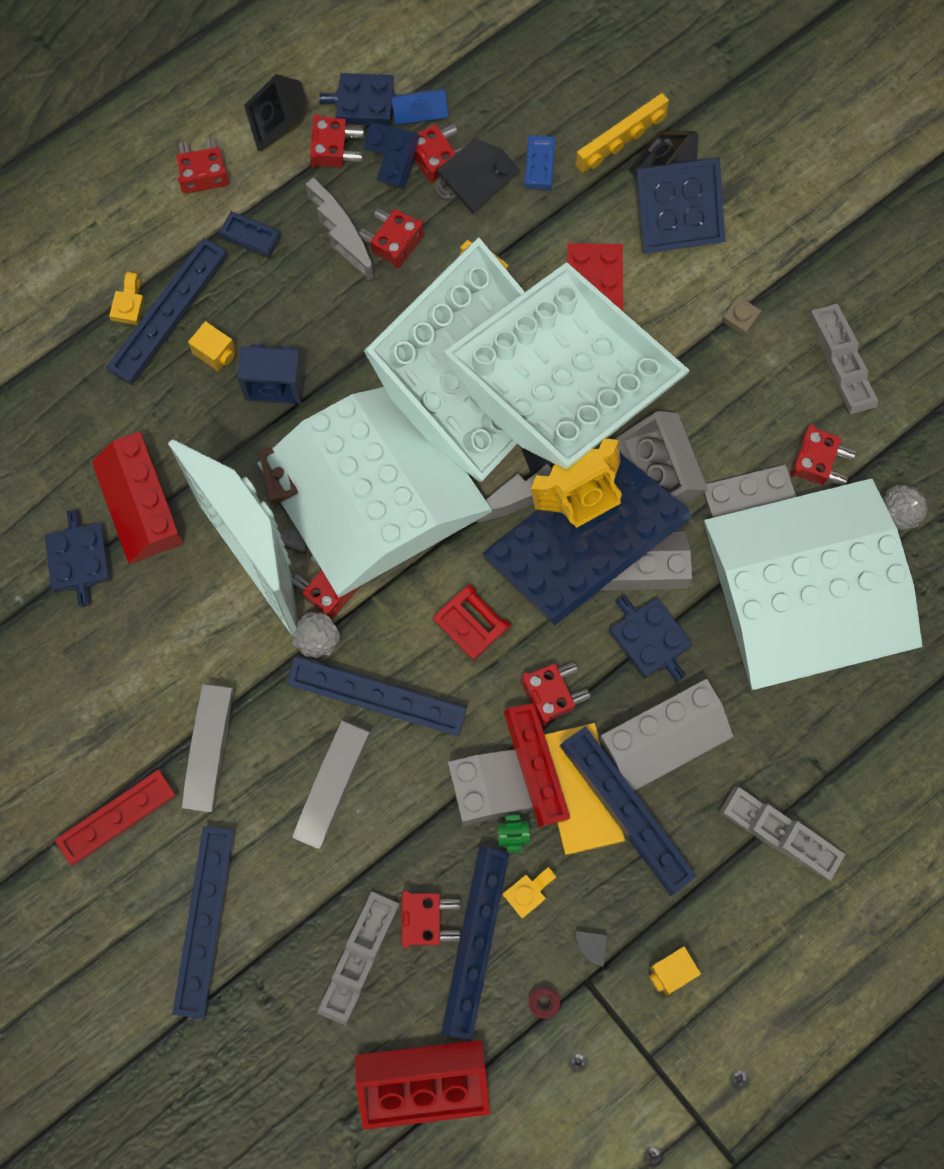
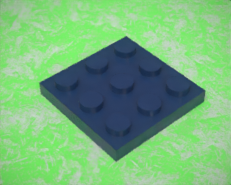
M719 157L635 168L641 246L644 254L726 242Z

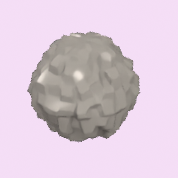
M907 484L896 485L887 490L885 497L882 498L897 530L915 528L927 515V499L915 487H909Z
M309 612L297 621V630L293 633L292 644L306 657L318 658L323 655L329 656L340 642V634L337 627L326 614L322 612Z

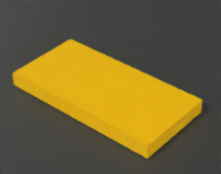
M595 723L545 734L571 818L565 822L557 823L565 856L625 842L623 831L559 746L585 726L600 745Z

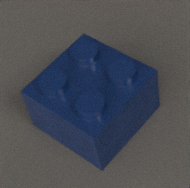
M253 344L249 347L241 346L237 379L245 401L286 404L302 403L305 372L299 350L288 346H281L278 349L266 348L258 344Z

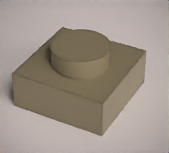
M738 296L724 314L722 322L745 336L762 311Z

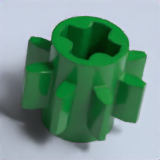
M520 814L505 815V823H498L499 846H507L508 853L522 852V845L530 844L529 822H520Z

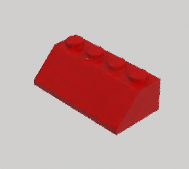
M139 431L112 441L92 461V465L128 564L130 565L183 545L184 543L165 491L141 432Z
M482 1040L355 1055V1084L363 1130L490 1115Z

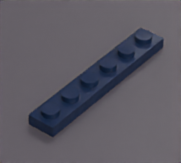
M205 238L200 241L106 367L108 372L129 385H133L227 258L226 250Z
M298 654L294 657L287 684L455 736H459L468 707V705Z
M586 726L559 745L670 896L696 877L694 871Z
M203 826L172 1015L206 1019L235 831L232 829Z
M479 847L441 1031L443 1035L472 1041L509 859L508 853L490 847Z

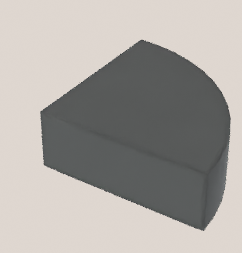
M296 528L286 531L280 537L285 544V548L306 555L308 547Z
M576 931V943L582 955L590 963L604 967L607 935Z

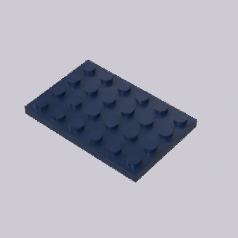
M621 453L620 465L614 479V483L622 494L620 498L621 504L577 528L561 512L538 510L482 553L485 560L554 626L692 518L691 512L687 507Z

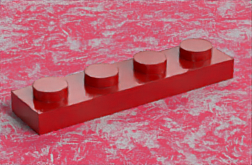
M531 703L506 709L503 713L539 828L571 819L535 704Z
M157 770L56 838L55 842L69 864L74 867L177 796L161 771Z

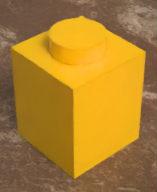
M206 321L188 341L192 354L218 372L223 366H228L235 357L236 349L233 340Z
M682 947L649 968L652 972L649 975L651 983L658 993L663 990L665 995L672 993L701 975L685 947Z

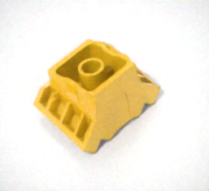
M604 438L599 449H591L568 470L555 464L549 476L536 475L531 486L535 510L561 512L577 528L621 504L620 498L622 494L614 483L615 475L620 465L619 440Z

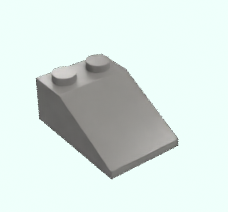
M515 749L480 754L448 762L463 827L505 817V815H514L533 810Z

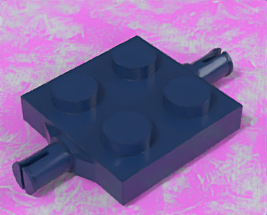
M340 73L339 87L336 93L320 92L319 104H335L337 109L336 118L346 119V124L370 125L373 122L390 126L391 114L393 113L391 96L395 95L393 90L394 75Z
M67 511L69 528L45 535L51 590L55 593L66 590L77 591L78 606H90L88 589L96 584L112 581L105 527L101 523L80 526L79 511Z
M626 595L619 598L615 603L625 614V618L612 627L609 633L640 675L645 679L656 671L666 669L675 682L684 678L686 674H684L675 661L680 654L691 648L693 643L660 600L655 598L647 605L635 609Z

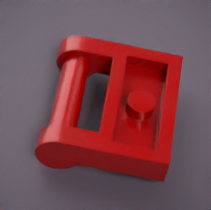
M469 584L434 615L432 620L474 662L498 638L502 637L512 625L506 619L502 620L476 594L477 590ZM468 602L493 627L489 633L462 607L464 603Z

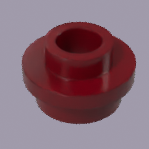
M547 986L538 987L529 997V1008L538 1018H551L559 1010L560 998L554 989ZM545 996L549 998L550 1006L547 1009L539 1007L538 1000L540 997Z

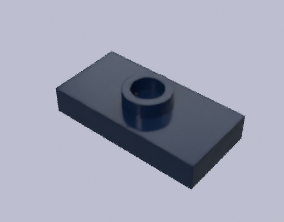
M233 211L229 213L218 233L221 239L267 258H270L281 237L280 231Z

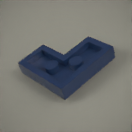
M371 122L363 149L384 155L377 181L400 188L405 187L420 138L419 134Z

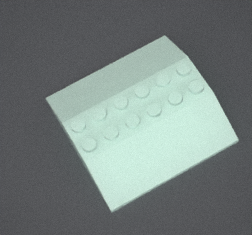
M478 237L364 352L391 400L427 441L481 482L517 443L479 408L443 356V351L525 292Z
M567 262L443 351L445 359L479 408L522 448L566 470L584 457L591 449L598 446L604 438L607 439L689 373L687 367Z
M384 387L351 394L305 419L273 448L274 453L266 457L272 470L276 467L284 469V475L279 479L285 491L291 490L289 477L297 488L298 494L281 502L338 598L492 512V509L468 473L427 441L391 400ZM259 460L257 464L263 473L261 460Z
M171 440L168 442V445L199 506L293 637V633L297 630L298 617L292 574L288 567L292 563L284 548L285 544L280 538L282 536L273 519V513L264 501L260 503L255 494L256 490L247 477L240 479L235 470L175 440Z
M872 478L703 521L751 691L923 647L914 583L897 527Z

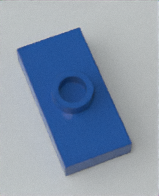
M445 88L391 96L395 125L448 118Z
M528 135L524 188L551 190L556 137Z

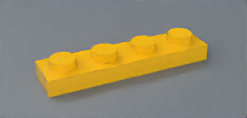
M661 93L577 151L576 167L580 172L584 173L590 168L598 167L605 157L611 153H618L628 141L641 137L651 125L661 123L667 116L669 103L667 97Z

